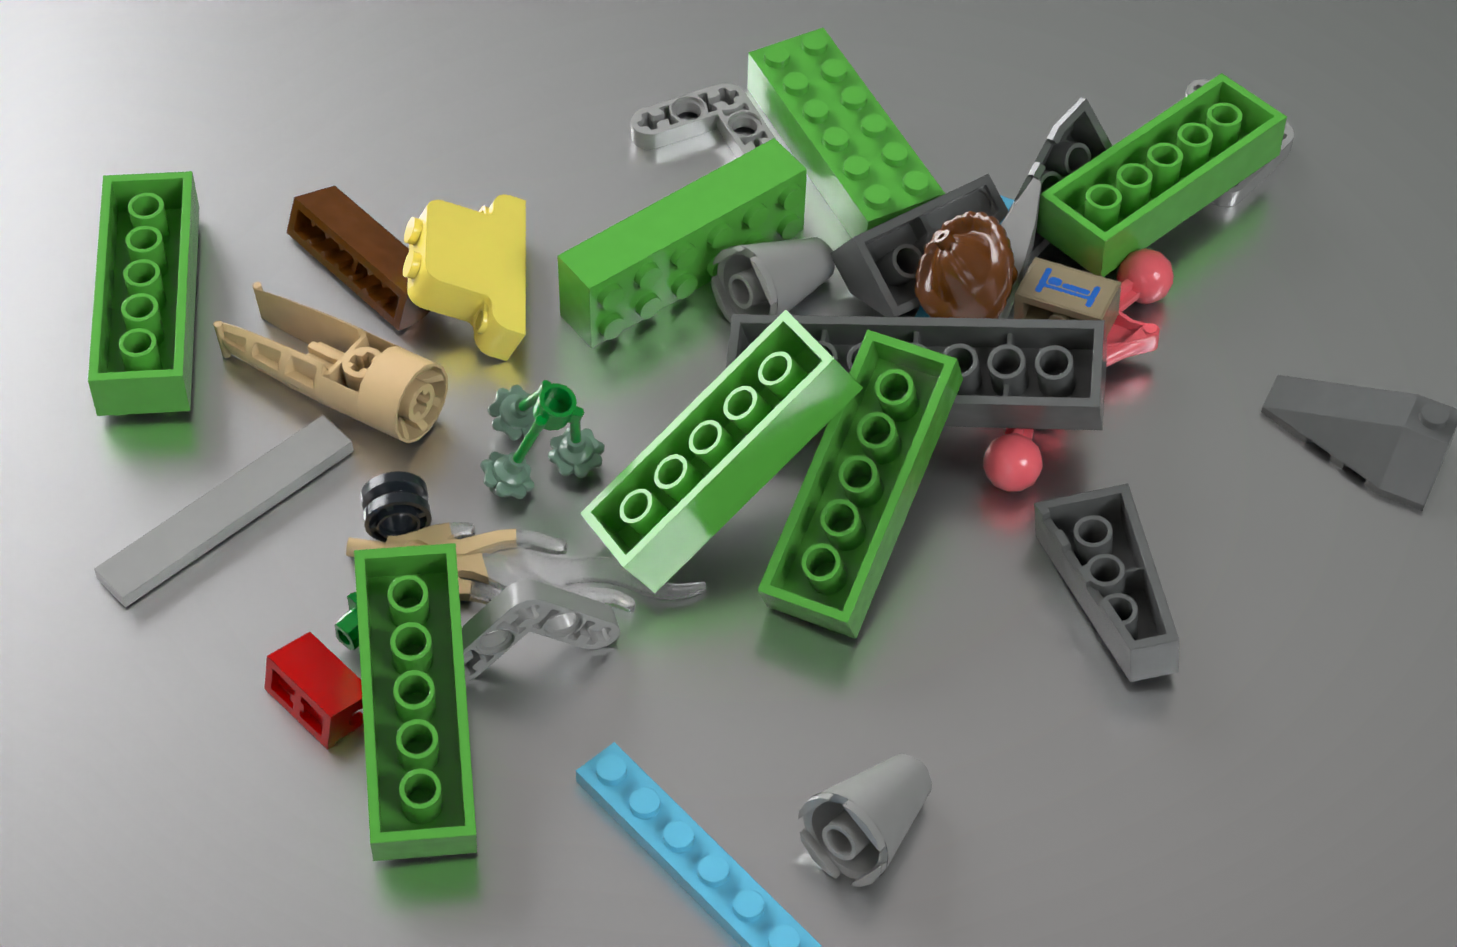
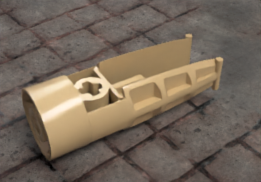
M255 282L252 286L261 318L309 344L307 346L309 351L307 355L243 328L222 321H215L213 323L224 358H229L233 354L250 364L253 368L282 382L285 386L403 442L411 443L423 437L436 422L444 406L448 390V375L443 366L334 316L287 298L265 292L260 282Z

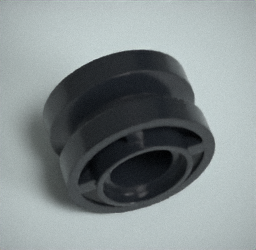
M403 471L387 472L375 476L363 486L360 497L364 511V527L372 538L386 542L388 536L403 535L430 526L432 517L428 503L427 485L421 477Z

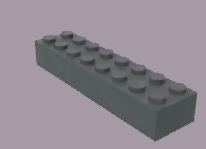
M732 314L726 368L780 315ZM792 315L848 373L851 370L867 330L957 358L963 381L944 427L1103 430L1108 346L1105 320Z

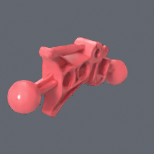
M1144 248L1131 252L1118 268L1117 280L1121 282L1119 314L1107 336L1106 367L1127 357L1152 352L1158 348L1159 327L1153 323L1133 320L1124 314L1123 311L1134 302L1145 305L1163 299L1169 292L1173 284L1174 274L1171 262L1159 251ZM1006 428L1005 435L990 443L983 457V468L987 478L995 487L1007 492H1017L1034 485L1043 468L1040 449L1032 441L1034 429Z

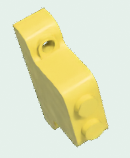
M502 194L495 198L490 207L482 206L479 211L444 200H432L428 203L419 219L411 217L405 230L404 242L409 244V253L404 262L403 276L408 278V296L420 308L470 323L473 326L474 341L479 350L490 357L507 361L526 335V200Z

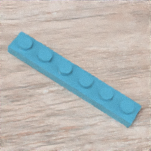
M615 742L576 770V782L741 947H822Z

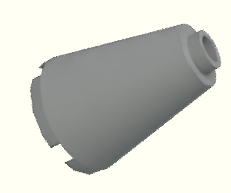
M818 237L736 245L723 249L713 261V265L718 263L717 275L711 277L716 302L730 323L732 314L781 315L785 310L789 312L833 275L835 263L830 254L833 250L825 241Z
M899 754L809 798L799 810L798 819L803 817L805 828L800 832V837L811 858L828 875L835 879L841 874L855 879L850 885L861 887L876 881L885 872L931 792L932 781L928 769L920 760L909 755Z

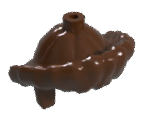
M967 211L963 215H957L952 220L945 221L941 229L933 234L932 240L924 247V254L918 262L919 267L915 275V294L929 317L999 318L1000 313L1003 312L1006 306L1007 298L1011 294L1012 285L1018 278V271L1014 266L1015 260L1011 241L1007 237L1005 228L999 224L995 217L988 216L985 212L975 213Z

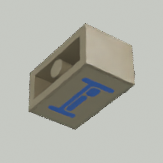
M1035 257L1015 293L1014 319L1105 320L1106 336H1108L1119 314L1121 282Z

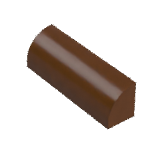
M334 185L294 197L286 233L395 329L399 331L419 322L430 312L415 305L408 296V278L403 276V266L409 253V248Z

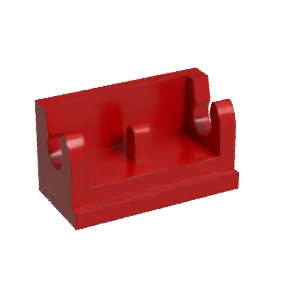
M311 632L267 655L264 689L327 750L335 746L336 741L350 734L364 723L363 713L361 711L355 713L363 709L361 679Z

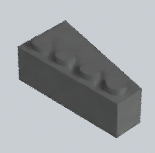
M1129 484L1034 503L1035 533L1038 541L1128 680L1134 682L1178 673L1179 637Z

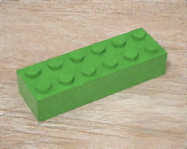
M824 28L748 52V91L794 157L807 168L808 177L851 238L945 194Z
M1221 73L1041 193L1036 232L1092 274L1105 277L1118 268L1131 252L1148 247L1279 156L1287 116Z
M773 138L557 255L560 316L593 348L606 340L614 339L623 330L643 319L653 317L659 310L679 299L687 298L696 289L711 282V277L717 275L718 263L713 265L714 258L723 249L736 245L792 239L804 229L807 168Z
M192 171L103 175L88 384L97 416L190 411L200 208Z
M785 310L580 514L622 567L656 593L838 414L863 387Z
M867 330L849 372L863 389L828 422L757 590L767 607L855 639L861 629L963 381L957 358L871 330Z
M456 543L354 550L369 829L373 861L477 853Z

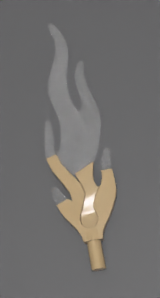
M468 522L436 524L407 534L388 536L386 542L349 537L346 547V556L354 557V550L456 543L460 601L478 602L486 605L499 592L485 584L503 591L509 585L522 580L542 582L630 613L635 611V601L619 590L595 587L576 588L569 587L568 585L576 583H606L658 600H681L706 591L705 582L682 584L666 582L654 593L623 568L614 557L559 558L541 555L530 550L563 555L567 553V540L522 529L495 530L475 535L474 524ZM461 578L473 579V580H476V581H479V582H482V583H478V582H474V581H470V580H465V579H461Z

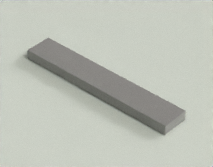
M324 415L320 416L94 568L96 578L126 608L354 452L353 442Z

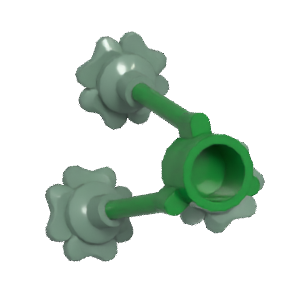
M543 380L539 389L532 394L526 393L518 384L513 385L509 390L505 388L497 390L495 402L487 409L489 415L495 417L492 421L493 429L504 432L513 441L518 440L521 435L525 438L516 452L507 455L492 452L489 455V459L481 462L480 467L485 474L483 482L493 494L499 497L509 498L513 496L523 499L526 492L534 488V482L530 477L531 467L526 464L525 456L543 429L549 431L564 428L567 423H570V427L566 429L563 435L553 437L550 441V446L553 450L548 453V460L557 465L561 475L569 476L573 473L577 477L583 478L591 469L602 465L603 460L600 455L604 452L605 445L594 438L591 429L585 428L581 430L580 421L584 415V410L576 406V396L566 385L559 383L551 384L549 380Z

